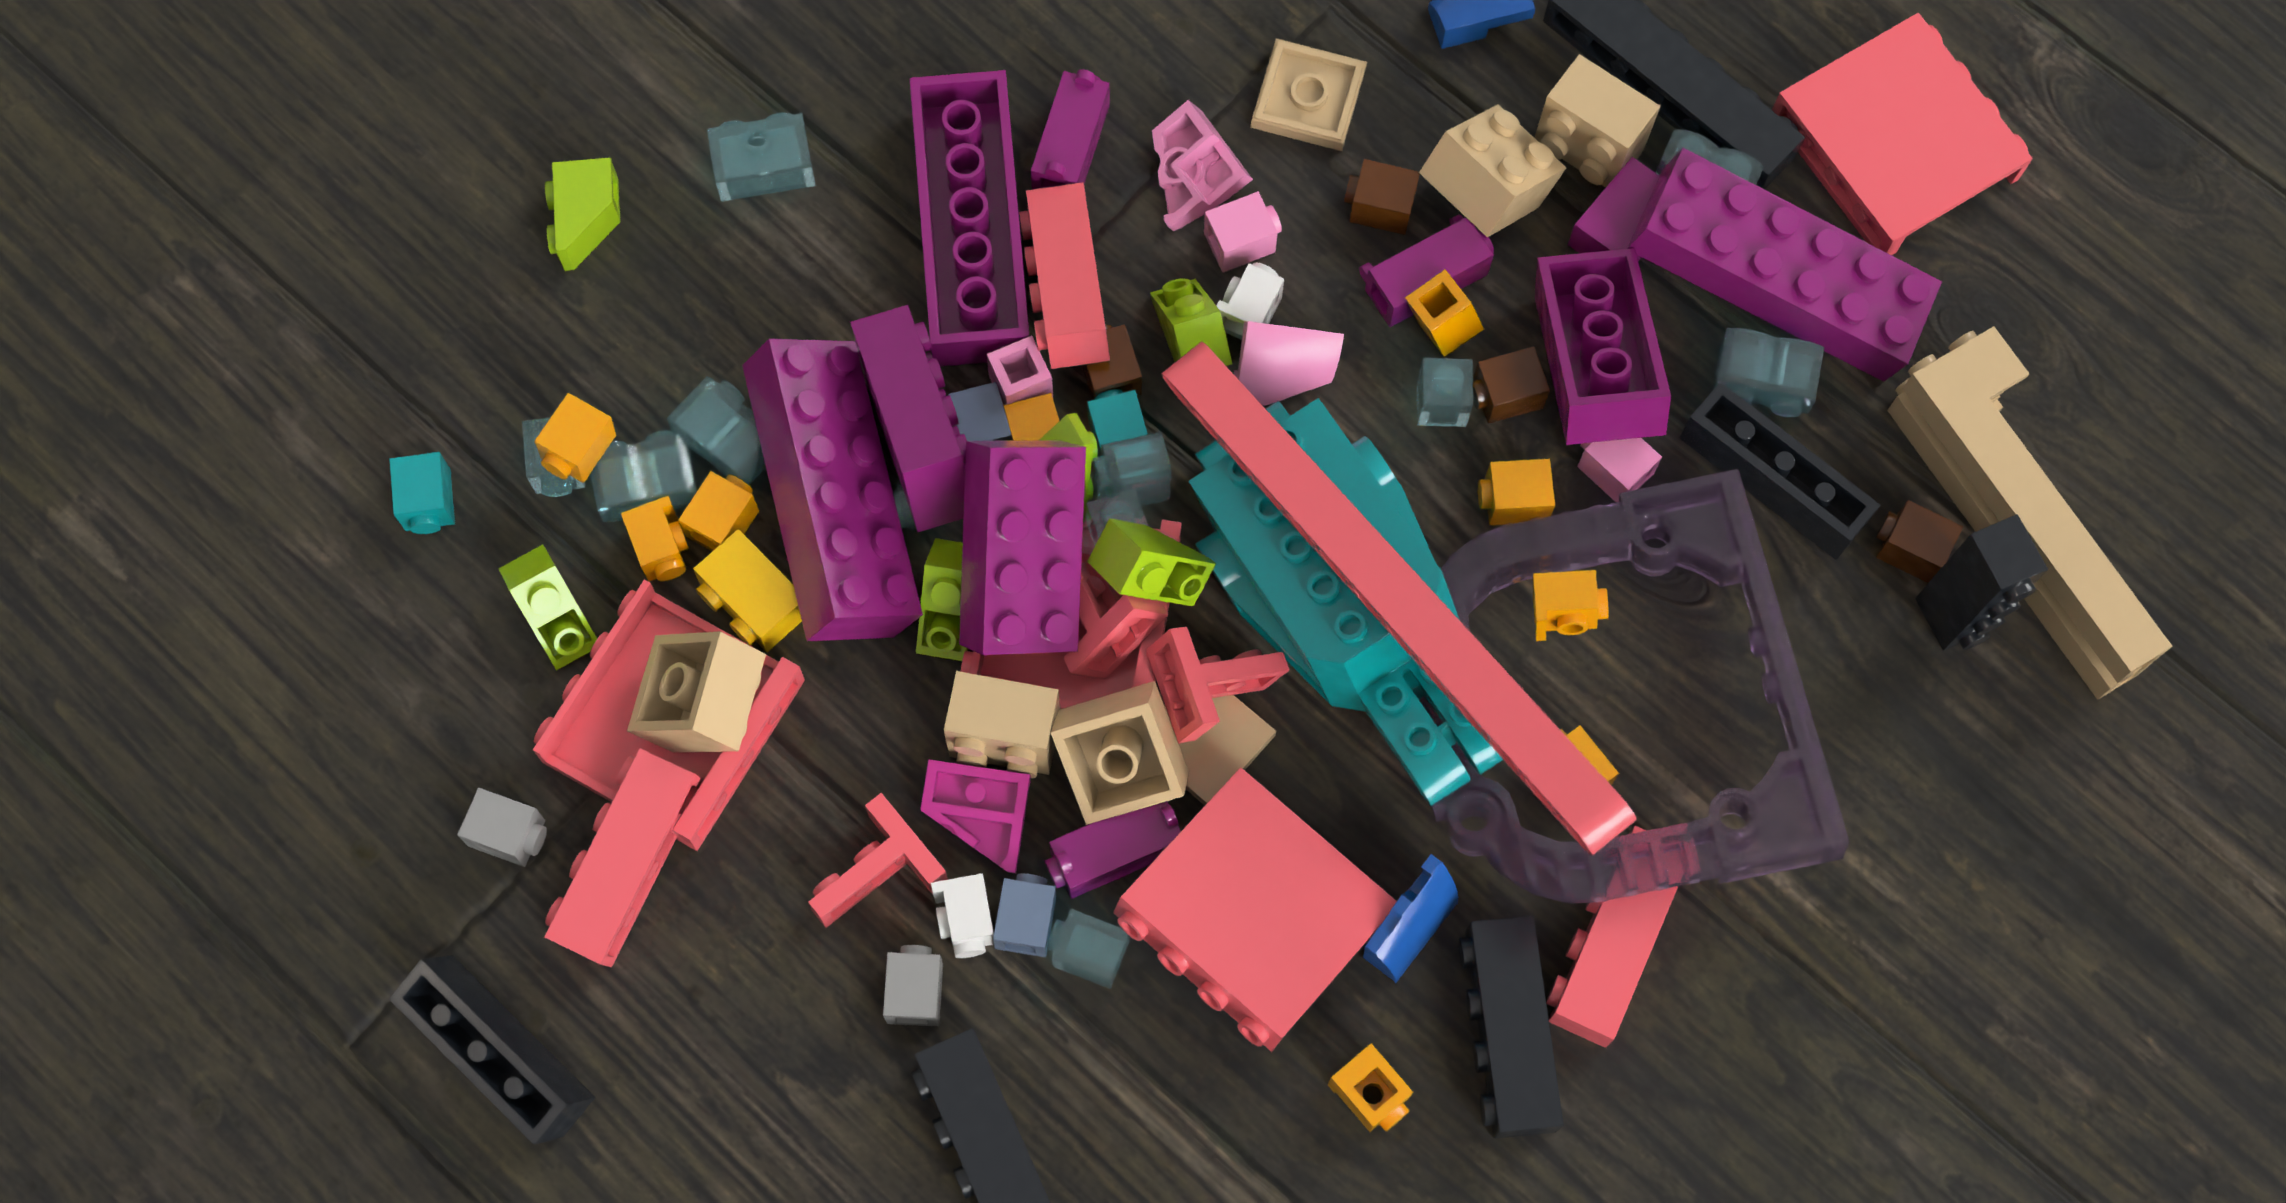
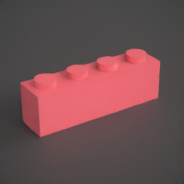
M1084 183L1027 190L1029 210L1021 211L1019 214L1023 240L1033 239V246L1024 247L1028 277L1038 275V283L1029 284L1033 313L1043 312L1044 319L1034 321L1038 351L1048 349L1051 369L1110 361Z
M639 748L635 757H628L619 771L617 784L621 786L612 804H604L595 819L593 830L597 833L588 851L582 850L572 864L569 877L573 881L565 897H558L547 914L545 924L549 928L544 937L598 964L612 967L677 838L673 828L704 779L642 748Z
M1634 826L1626 839L1619 836L1616 837L1605 862L1606 865L1613 867L1607 884L1604 885L1597 882L1585 909L1593 913L1586 931L1577 929L1567 950L1566 957L1574 960L1566 978L1560 975L1556 977L1547 997L1546 1004L1554 1007L1549 1017L1550 1023L1604 1048L1615 1039L1693 851L1637 826Z

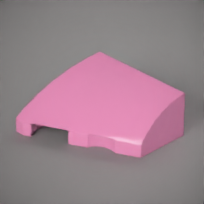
M1189 100L1152 130L1154 149L1160 156V167L1158 169L1159 185L1165 189L1168 214L1164 215V221L1173 231L1205 215L1206 211L1216 208L1253 180L1205 114Z
M1244 321L1238 370H1234V375L1263 407L1332 383L1341 354L1344 334Z

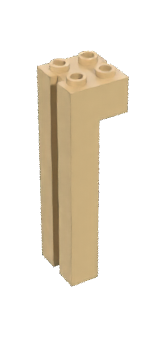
M1994 326L1978 336L1974 331H1970L1954 341L1948 347L1951 352L1936 359L1931 354L1913 365L1908 371L1911 377L1896 388L1895 391L1898 396L1887 411L1975 532L2018 514L2048 568L2034 584L2037 590L2024 599L2098 700L2139 675L2168 651L2172 645L1999 412L2003 408L1998 401L2000 394L2027 378L2029 372Z

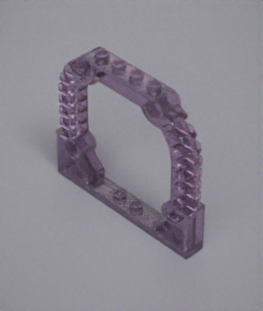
M1738 469L1619 493V502L1602 506L1598 504L1571 512L1568 510L1560 512L1558 515L1544 518L1539 516L1531 518L1529 521L1503 524L1499 528L1476 535L1448 558L1441 571L1458 617L1468 630V615L1491 593L1520 581L1533 579V573L1567 572L1630 560L1635 569L1648 576H1661L1669 573L1675 566H1679L1706 577L1720 587L1741 583L1753 627L1748 629L1751 650L1755 658H1763L1767 672L1762 674L1764 695L1768 704L1776 703L1789 751L1778 753L1769 771L1750 792L1740 788H1728L1719 792L1712 799L1706 818L1618 836L1591 856L1578 842H1559L1521 827L1516 807L1509 792L1497 781L1483 777L1481 774L1479 775L1467 761L1464 753L1456 743L1451 747L1465 767L1471 781L1432 805V810L1436 822L1445 820L1449 839L1453 847L1460 853L1468 856L1484 855L1487 862L1500 875L1503 874L1516 885L1526 889L1527 892L1571 904L1606 902L1607 900L1636 896L1637 894L1656 890L1661 891L1671 887L1695 884L1718 878L1719 884L1844 858L1849 839ZM1650 538H1657L1667 545L1661 548H1652L1646 545L1644 541ZM1424 696L1420 698L1419 701L1438 727L1443 724L1432 710ZM1727 814H1735L1744 819L1747 825L1741 829H1731L1726 827L1720 818ZM1478 816L1483 818L1488 824L1479 831H1470L1465 829L1461 822L1467 817Z

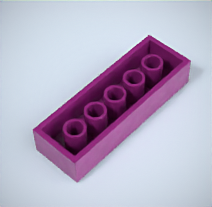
M1006 70L910 78L932 357L933 359L937 358L940 367L987 363L988 353L1029 337Z
M1682 148L1663 168L1627 249L1635 248L1636 254L1883 382L1909 364L1942 281L1685 148Z
M768 339L742 367L806 641L894 638L920 618L923 613L856 342Z

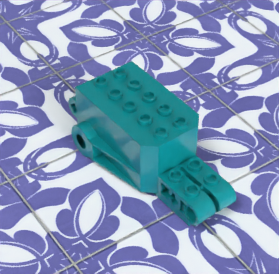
M1319 398L1291 416L1279 401L1267 407L1266 410L1459 619L1443 573L1432 556L1407 496L1373 443L1366 436H1363L1351 444ZM1214 441L1195 453V457L1204 471L1189 480V483L1214 529L1213 533L1195 543L1199 553L1211 558L1216 563L1212 574L1239 614L1277 652H1283L1286 661L1331 706L1367 713L1430 806L1471 781L1465 767L1451 747L1457 743L1467 761L1479 775L1501 762L1503 759L1221 445ZM1423 696L1431 705L1434 713L1442 721L1443 724L1440 726H1436L1419 701Z

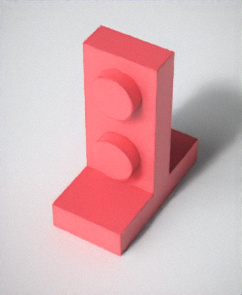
M1082 546L1079 622L1087 630V633L1078 642V652H1068L1063 659L1071 674L1106 679L1168 616V613L1161 601L1123 595L1120 598L1118 592L1087 562L1094 548Z
M1187 627L1169 629L1146 649L1178 744L1197 740L1220 722L1212 698L1265 690L1290 670L1283 652L1262 655L1260 649L1246 651L1231 660L1221 661L1218 655L1199 660Z
M882 793L867 803L865 807L869 818L887 840L882 844L874 841L864 847L855 856L854 862L856 864L842 876H839L837 873L828 876L812 892L815 897L808 903L825 928L906 864L909 865L932 895L931 883L948 880L945 869Z

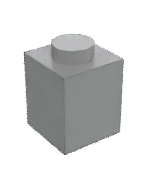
M478 787L457 835L468 847L525 867L530 855L536 856L542 848L547 828L543 826L545 819L536 808Z
M921 945L901 946L900 953H887L883 1016L887 1024L939 1026L943 962L940 955L932 954V948Z

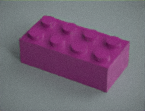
M1635 248L1538 257L1535 302L1566 445L1666 435L1671 393Z
M908 305L850 322L865 380L917 532L963 519L967 440L964 433L960 434L958 427L955 426L959 424L951 396H946L944 389H940L945 387V382L937 358L933 359L931 352L925 354V352L932 350L924 322L914 323Z
M1061 440L966 441L959 645L981 655L1078 652L1086 447Z

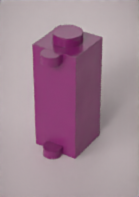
M1081 69L1078 70L1077 74L1063 72L1032 165V190L1081 182L1085 183L1110 106V83L1102 81L1091 71Z
M1458 214L1449 219L1451 226L1373 267L1368 262L1360 266V274L1366 283L1365 291L1388 326L1392 327L1414 315L1405 297L1446 269L1460 289L1487 276L1494 256V247L1490 238L1486 237L1479 229L1477 230L1474 224L1467 218H1463Z
M1166 801L1094 822L1049 842L1052 857L1044 862L1056 889L1065 886L1072 899L1152 864L1181 830L1171 805Z

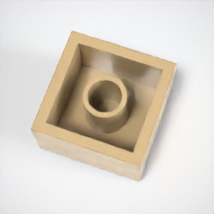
M1579 54L1547 95L1535 139L1549 147L1555 158L1563 159L1577 168L1587 181L1595 185L1607 187L1631 157L1637 160L1644 151L1660 105Z
M1497 104L1447 130L1419 173L1486 237H1489L1538 209L1566 170V167L1554 157L1549 147L1538 142L1526 131L1512 113L1504 110Z
M721 631L655 635L627 732L671 752L739 751L741 741L747 730V720L754 695L761 681V671L766 654Z
M956 671L944 726L949 756L957 758L956 763L983 768H986L987 764L1007 767L1006 771L1030 774L1031 778H1036L1037 773L1049 775L1055 748L1050 732L1058 710H1060L1059 689Z
M1155 681L1058 710L1050 733L1086 825L1184 796L1189 770Z

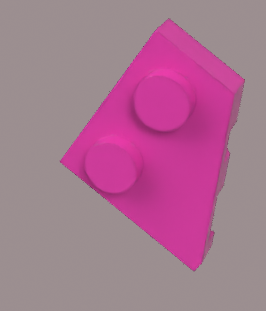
M928 760L921 811L1007 872L1016 874L1031 775Z

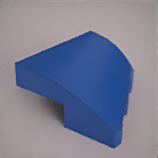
M1432 0L1428 5V11L1441 49L1484 39L1490 28L1531 19L1534 16L1535 6L1532 0Z
M1432 854L1422 865L1423 871L1420 876L1400 896L1364 949L1363 958L1395 983L1458 904V891L1450 873L1444 864Z

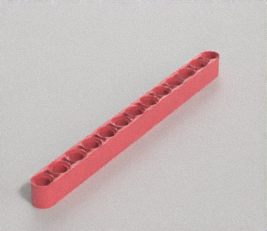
M1204 342L1197 344L1161 373L1169 388L1586 852L1593 856L1636 821L1635 814L1618 792Z

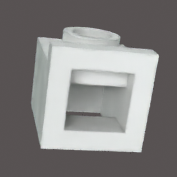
M1249 263L1241 279L1234 276L1227 287L1223 301L1219 300L1216 305L1221 312L1225 333L1242 340L1244 321L1269 324L1282 299L1284 278L1279 277L1275 270L1262 263Z
M983 873L931 883L935 902H945L946 905L936 908L941 939L951 937L956 958H969L984 954L986 952L985 946L994 945V933Z

